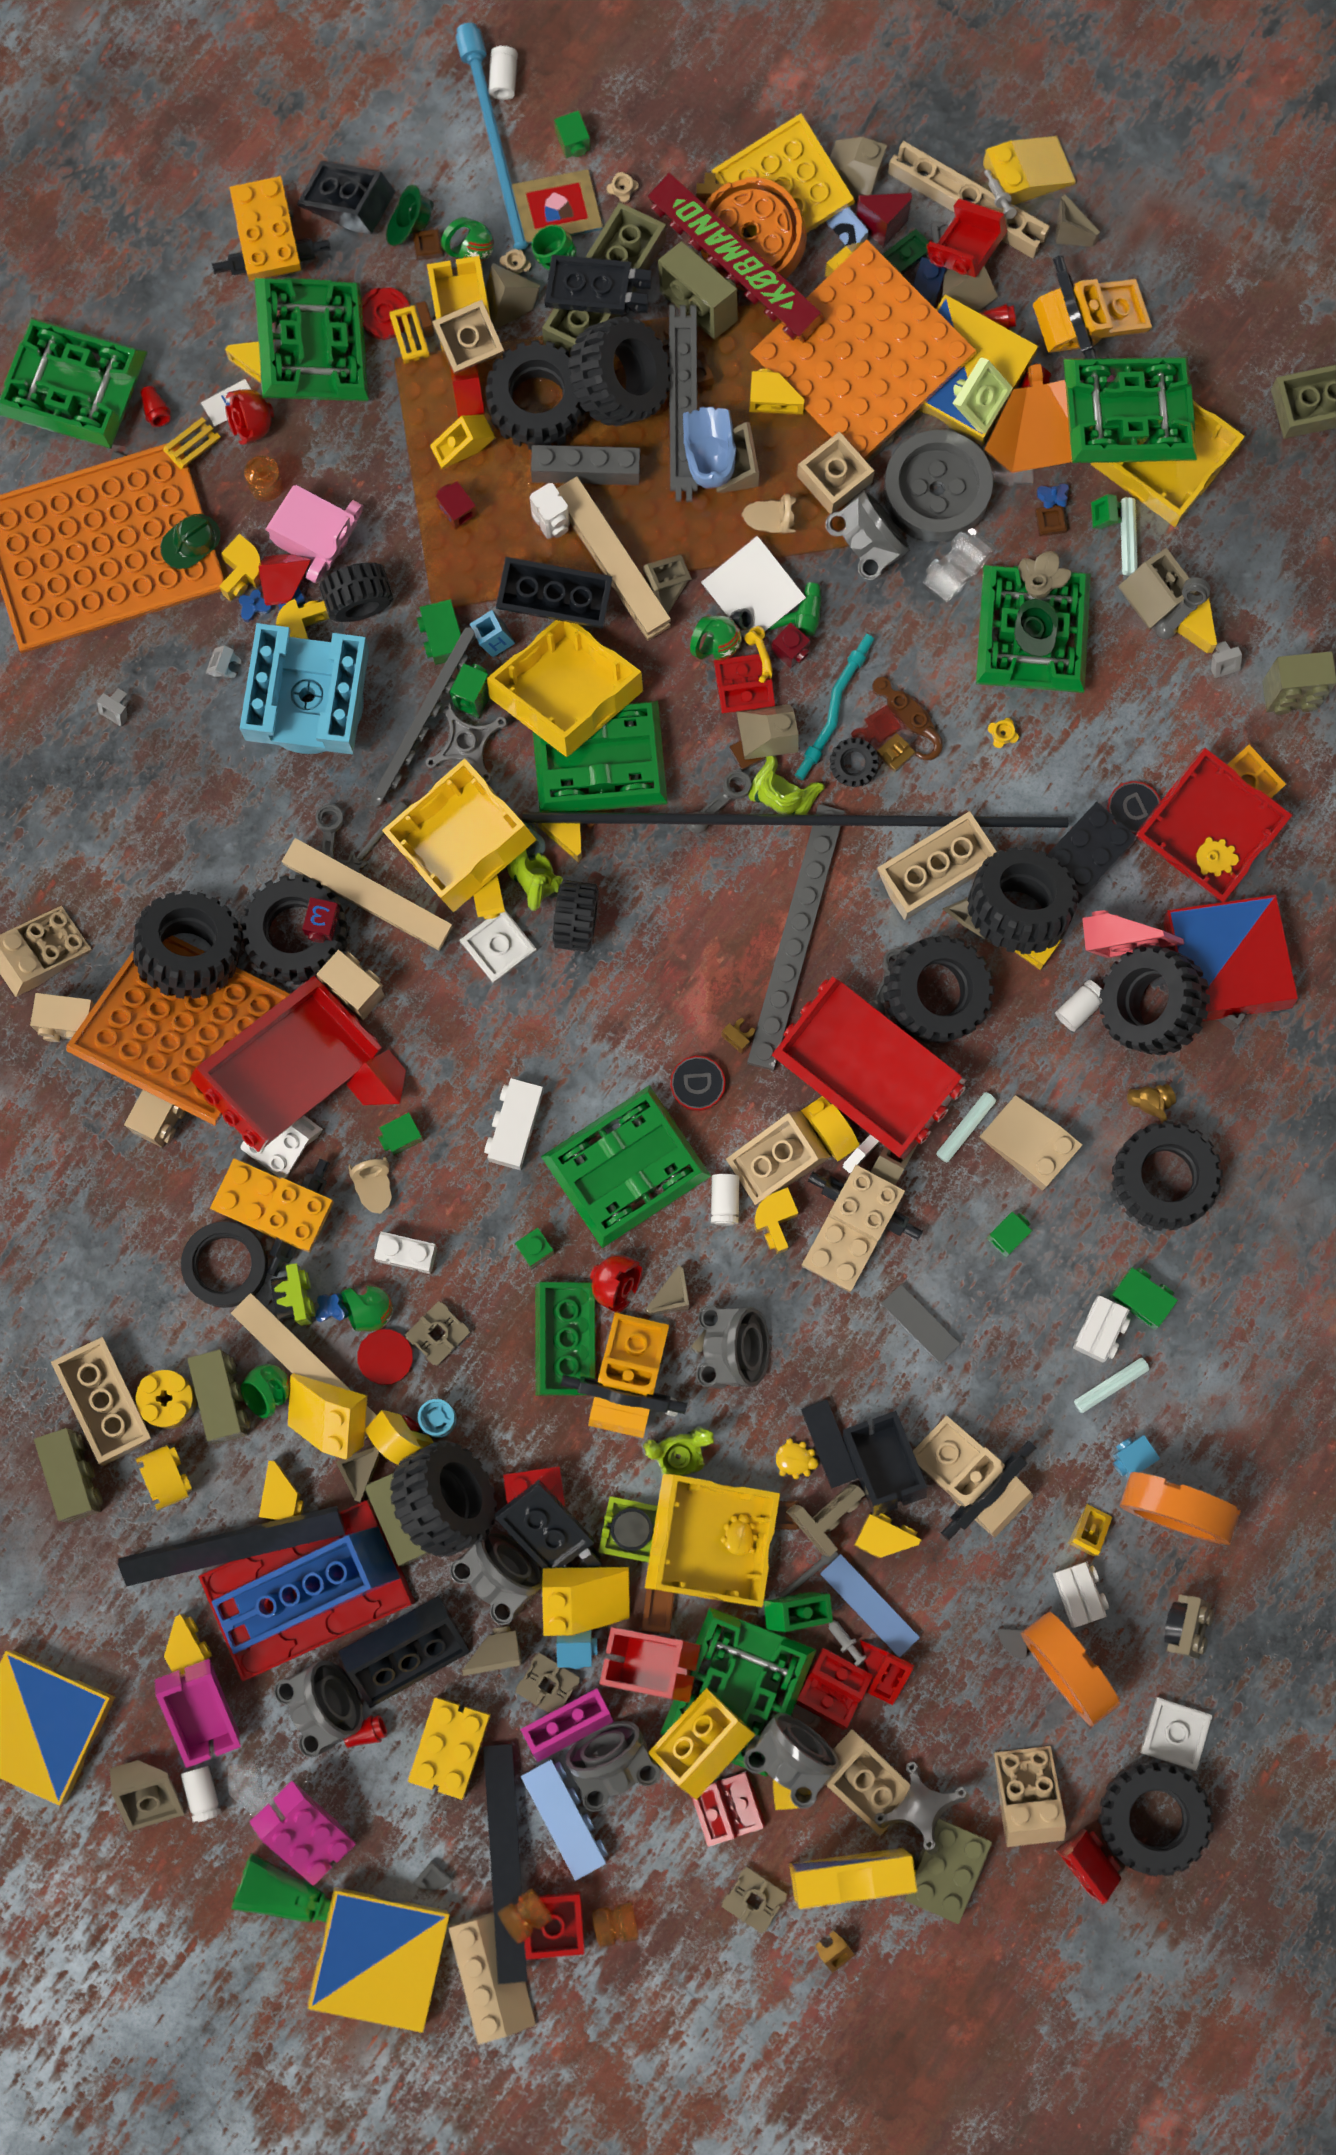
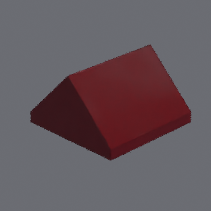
M912 193L859 195L856 216L868 229V235L883 247L908 222Z

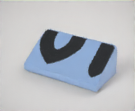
M849 207L826 221L846 246L864 242L868 237V229Z

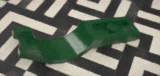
M914 229L882 255L903 275L920 262L922 257L925 258L929 255L927 250L929 241L917 229Z

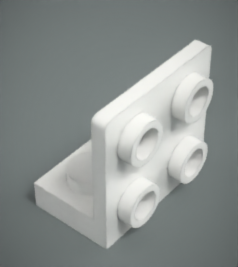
M303 1116L259 1153L244 1141L240 1148L280 1179L281 1177L285 1179L306 1145L318 1138L323 1129L306 1116Z

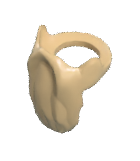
M784 494L780 501H757L749 504L741 514L744 517V521L755 530L770 533L796 532V530L790 529L794 525V514L791 511V505L796 502V498L790 496V494Z
M384 1157L383 1160H367L354 1167L349 1164V1174L355 1184V1190L361 1203L372 1213L381 1214L389 1207L392 1198L389 1187L390 1181L387 1177L389 1172L387 1158Z

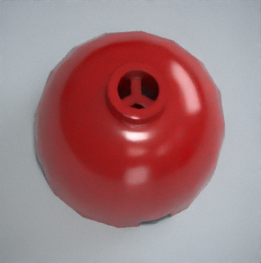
M239 389L228 392L226 399L230 398V405L225 406V411L233 436L239 434L242 440L238 442L242 445L262 439L268 433L271 426V418L274 417L271 403L267 402L260 393L254 390Z
M615 1255L605 1259L600 1265H595L590 1279L592 1280L593 1296L597 1302L615 1313L622 1312L630 1304V1301L626 1300L630 1291L632 1290L636 1294L643 1272V1268L639 1266L640 1263L623 1255Z

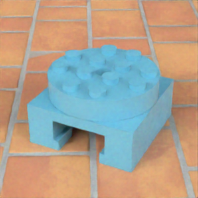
M257 623L240 723V730L245 741L280 745L287 750L301 754H316L325 751L353 754L357 727L364 706L363 688L369 656L366 638L338 633L332 634L331 642L290 637L289 627ZM307 694L315 695L316 697L313 701L307 702V706L302 701L303 697Z

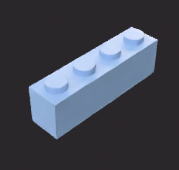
M550 1759L523 1774L521 1778L576 1881L605 1865L606 1860L604 1857L608 1855V1852L601 1839L595 1841L591 1830L595 1828L588 1814L582 1815L577 1805L581 1801L573 1787L571 1789L567 1788L563 1779L568 1776L560 1761L555 1764L553 1759Z

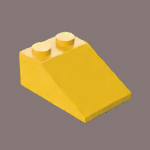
M1057 136L1011 140L986 149L983 165L986 170L989 169L991 171L993 179L999 181L1004 192L1010 194L1012 198L1010 203L1012 205L1046 195L1076 183Z
M295 1373L290 1375L288 1426L321 1452L347 1460L364 1447L366 1395Z
M629 1567L543 1568L544 1636H572L630 1619Z

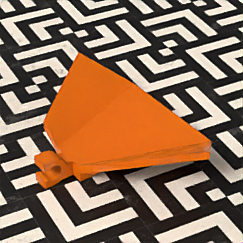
M1041 364L1027 367L1030 387L1012 390L984 449L1010 473L1072 462L1065 380L1043 385Z

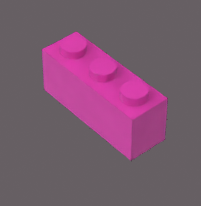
M595 1689L520 1730L538 1763L614 1721L598 1689Z

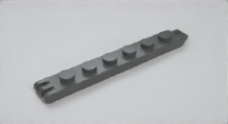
M669 305V367L671 369V375L669 376V381L671 382L669 389L670 491H675L676 502H681V491H686V502H692V491H697V483L691 475L685 453L683 413L689 412L691 414L693 410H697L696 305L690 306V316H686L685 305H680V316L675 315V305Z
M467 627L462 632L371 797L370 802L373 806H380L389 789H396L403 776L399 774L403 764H410L416 751L412 750L417 740L422 742L429 729L425 724L430 716L436 717L442 706V703L438 702L443 692L446 694L450 692L455 682V679L451 677L456 668L461 670L469 657L465 652L474 638L472 628Z

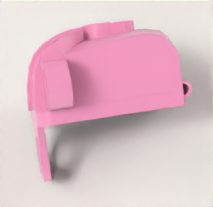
M297 485L292 486L266 527V531L269 532L270 539L276 546L291 554L311 559L310 563L312 564L306 578L317 584L325 572L330 569L336 557L343 552L348 544V538L357 525V521L363 511V505L352 500L344 511Z

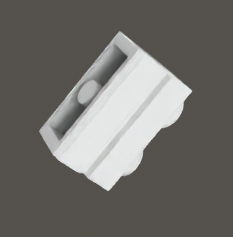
M548 483L531 494L532 517L540 526L546 538L551 539L554 536L555 538L563 536L569 530L568 526L570 525L568 505L562 496H559V492L554 484Z
M381 1232L374 1259L379 1263L431 1274L437 1246L433 1243Z
M1102 1296L1096 1297L1073 1349L1100 1362H1105L1107 1358L1113 1359L1119 1347V1344L1115 1342L1119 1332L1125 1333L1131 1321L1127 1317L1129 1310Z
M1083 1562L1053 1573L1072 1628L1107 1617L1105 1610L1109 1609L1108 1602L1104 1593H1098L1095 1583L1099 1582V1577L1094 1566L1089 1567L1088 1562Z

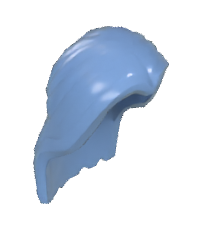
M702 407L699 411L693 410L691 414L689 412L683 413L685 453L694 481L706 489L718 488L728 483L734 473L736 456L730 410Z

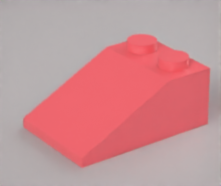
M1105 910L1092 912L1091 917L1082 918L1086 951L1104 958L1122 956L1128 951L1133 953V950L1140 946L1147 948L1149 945L1167 948L1184 945V939L1119 917V915L1109 914Z

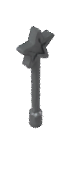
M399 801L391 810V815L357 856H355L354 851H351L348 860L337 861L360 873V870L368 865L367 861H362L363 858L384 834L382 830L408 807Z
M835 1552L831 1557L822 1555L816 1564L778 1596H776V1591L772 1590L767 1599L764 1598V1601L789 1596L824 1565H829L839 1556L838 1553ZM764 1601L763 1607L757 1614L758 1618L765 1616Z

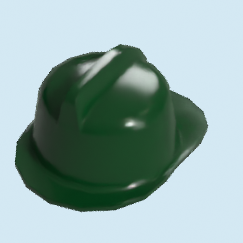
M411 184L404 189L398 205L389 220L386 239L391 246L400 245L407 239L410 233L425 229L430 221L434 202L422 196L417 185Z
M192 514L184 518L162 538L160 551L164 561L177 569L192 567L218 545L220 529L212 518L203 514Z
M1031 599L1023 603L1017 613L1014 628L1015 640L1018 646L1031 656H1046L1053 650L1058 628V617L1052 606L1043 600Z

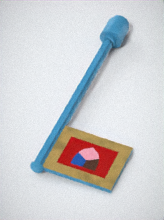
M475 23L460 25L457 28L456 41L461 61L471 66L515 243L513 248L525 250L529 244H532L536 233L549 225H558L569 232L571 236L602 230L603 226L588 169L511 184L481 62L487 55L482 33Z

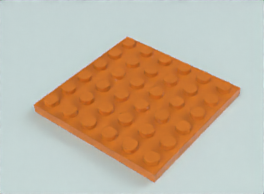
M867 239L806 298L822 313L825 320L804 343L798 338L794 341L782 331L785 326L780 323L750 352L764 369L780 373L804 399L803 409L831 438L840 431L864 460L871 456L977 354L976 350Z
M170 936L162 942L168 950L177 955L189 957L205 953V951L175 936ZM132 951L68 1042L66 1051L216 1126L222 1113L205 1100L203 1093L189 1079L194 1069L290 994L236 967V972L232 978L228 979V983L221 989L216 987V992L207 996L206 993H203L201 998L192 999L191 996H184V999L176 998V995L171 993L167 996L160 993V988L153 989L147 984V978L143 979L140 976L138 967L134 964V952Z

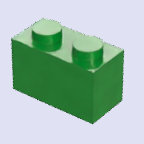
M451 599L419 607L421 616L417 617L420 633L426 632L428 641L423 642L427 658L433 657L435 665L446 663L461 636Z
M464 663L450 690L455 709L478 719L489 700L487 684L489 674H487L486 669L476 664L469 666Z
M1131 1267L1109 1297L1119 1305L1127 1308L1130 1313L1155 1330L1159 1328L1178 1300L1173 1297L1175 1293L1163 1284L1158 1286L1150 1280L1151 1275L1139 1267L1137 1269Z
M806 1592L764 1601L767 1630L788 1632L833 1622L830 1594Z

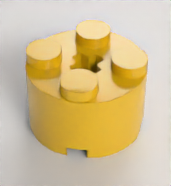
M159 1370L144 1377L140 1382L136 1392V1406L142 1418L148 1423L164 1429H173L186 1423L193 1415L197 1407V1397L193 1385L187 1378L174 1371ZM165 1393L172 1396V1401H168L167 1406L161 1402V1398L165 1397Z
M166 1445L135 1459L138 1465L144 1464V1467L139 1469L152 1500L158 1499L160 1502L155 1505L157 1511L189 1498L187 1493L192 1491L186 1474L180 1475L177 1466L181 1465L175 1447L169 1449Z

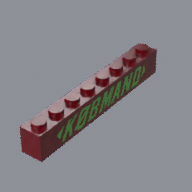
M670 172L647 196L653 203L650 208L660 218L664 215L671 220L669 226L677 234L681 235L684 232L690 238L688 241L690 246L698 253L703 250L709 256L706 260L714 265L717 270L720 268L724 269L728 273L725 278L731 280L736 288L741 285L747 291L744 295L755 306L759 302L766 309L763 313L773 323L779 320L785 326L782 331L793 341L798 338L804 343L825 320L822 313Z

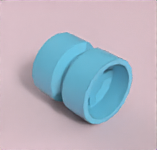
M432 1399L425 1402L418 1412L419 1426L426 1434L432 1437L442 1438L448 1436L456 1426L457 1417L454 1409L441 1399Z

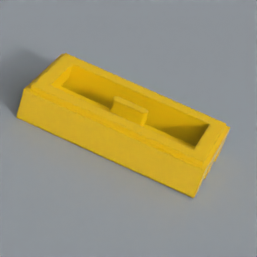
M415 305L389 312L404 364L409 363V360L412 359L417 361L423 356L424 358L430 357ZM409 313L412 314L422 348L418 351L406 315ZM398 316L402 318L411 353L406 352L396 318Z
M203 417L163 448L165 453L180 469H183L205 452L221 437L218 433H213V428L211 425L207 426L205 424L206 420ZM199 428L202 430L175 452L172 450ZM205 436L209 438L183 460L179 458V456Z

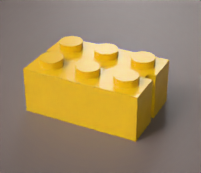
M479 256L456 259L458 276L454 277L451 261L427 264L436 320L480 300L483 301L490 317Z
M435 1697L407 1782L431 1790L435 1788V1785H438V1792L463 1800L491 1714L470 1707H465L462 1713L459 1712L461 1704Z

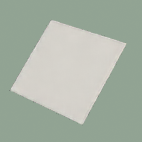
M758 536L701 582L729 618L731 613L737 609H748L753 617L750 629L760 626L764 632L806 598ZM750 629L740 631L743 637H745V635L750 631Z

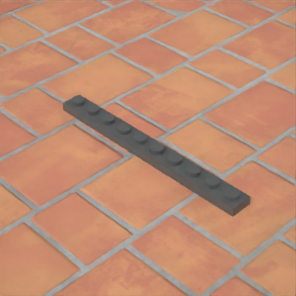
M818 804L815 815H844L845 811ZM812 826L747 1062L749 1065L774 1071L777 1060L771 1055L783 1039L841 826Z

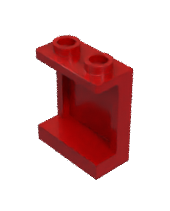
M958 198L953 205L955 218L937 243L930 241L927 245L929 259L931 263L938 267H945L961 275L966 274L976 278L1007 233L1004 213Z

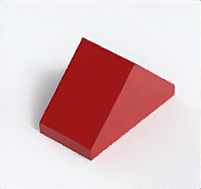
M477 365L457 374H454L450 367L458 419L462 415H485Z

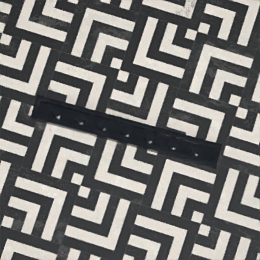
M338 1506L121 1557L118 1558L117 1564L127 1587L345 1535L346 1529Z
M512 1744L483 1746L498 1984L528 1982Z

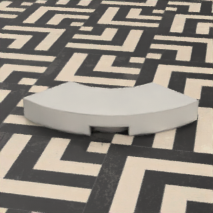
M870 1134L846 1160L843 1168L851 1173L854 1166L859 1165L880 1142Z

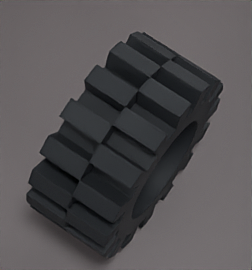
M847 738L839 742L832 750L829 766L838 782L850 787H859L866 785L874 779L878 772L880 760L877 751L869 742L861 738ZM851 752H859L865 759V766L858 773H850L844 766V759Z

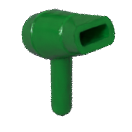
M807 583L803 594L806 598L800 602L798 610L785 614L766 631L787 626L791 622L806 637L814 636L820 621L822 596L820 585L817 583Z

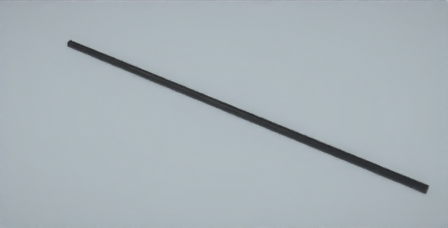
M522 812L523 823L944 827L961 817ZM973 816L980 827L1068 828L1069 825L1068 817Z

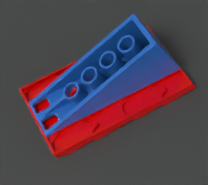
M370 1499L340 1512L346 1529L345 1535L228 1562L198 1576L242 1682L416 1603L403 1572L397 1564Z

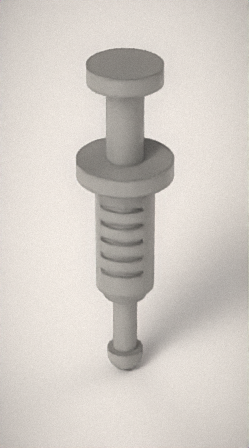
M989 169L985 170L984 174L988 177L990 181L989 187L995 196L994 203L996 207L1004 208L1003 213L1006 219L1013 218L1017 211L1015 207H1010L1009 205L1012 199L1010 194L1004 192L997 179H993Z
M834 1620L832 1623H829L828 1629L842 1645L840 1650L842 1652L848 1650L856 1660L855 1666L864 1662L867 1656H861L853 1646L857 1640L855 1638L851 1640L837 1621Z

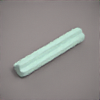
M1126 497L1122 498L1120 502V514L1122 517V573L1125 576H1130L1138 569L1136 500Z
M985 1092L937 1151L936 1155L942 1161L949 1162L995 1104L996 1099L991 1094Z
M1139 1358L1074 1401L1075 1406L1081 1413L1089 1410L1149 1371L1147 1362L1143 1358Z

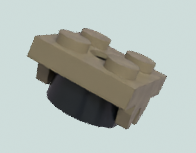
M1179 1594L1178 1602H1173L1166 1621L1165 1642L1169 1643L1167 1651L1198 1660L1201 1654H1205L1208 1644V1638L1205 1637L1206 1627L1211 1626L1214 1617L1211 1603L1201 1598Z

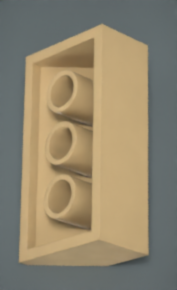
M969 811L879 866L877 870L890 899L903 919L907 920L975 878L983 861L993 856L997 851Z
M103 1337L51 1361L92 1451L101 1466L129 1454L151 1439Z
M494 1913L451 1924L449 1932L478 2045L504 2038L535 2026L536 2022L526 1983L498 1984Z

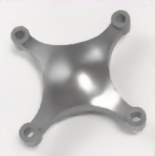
M442 703L441 711L446 714L449 721V738L441 752L434 757L427 758V767L435 769L443 761H462L465 758L469 764L477 769L483 779L485 776H488V779L485 781L487 784L490 783L492 776L484 766L483 751L489 737L496 730L504 729L507 726L506 719L498 717L491 724L473 726L458 719L453 713L450 703Z
M910 1762L906 1769L911 1777V1785L906 1797L892 1812L888 1814L878 1813L875 1816V1822L880 1828H886L894 1823H906L916 1827L924 1836V1848L932 1855L938 1851V1846L934 1840V1831L938 1819L949 1807L961 1802L966 1803L970 1796L966 1789L962 1787L950 1794L930 1790L921 1781V1770L915 1762Z

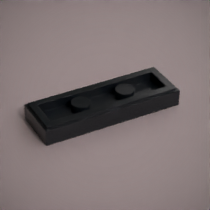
M826 1399L801 1409L831 1489L858 1479L828 1400Z

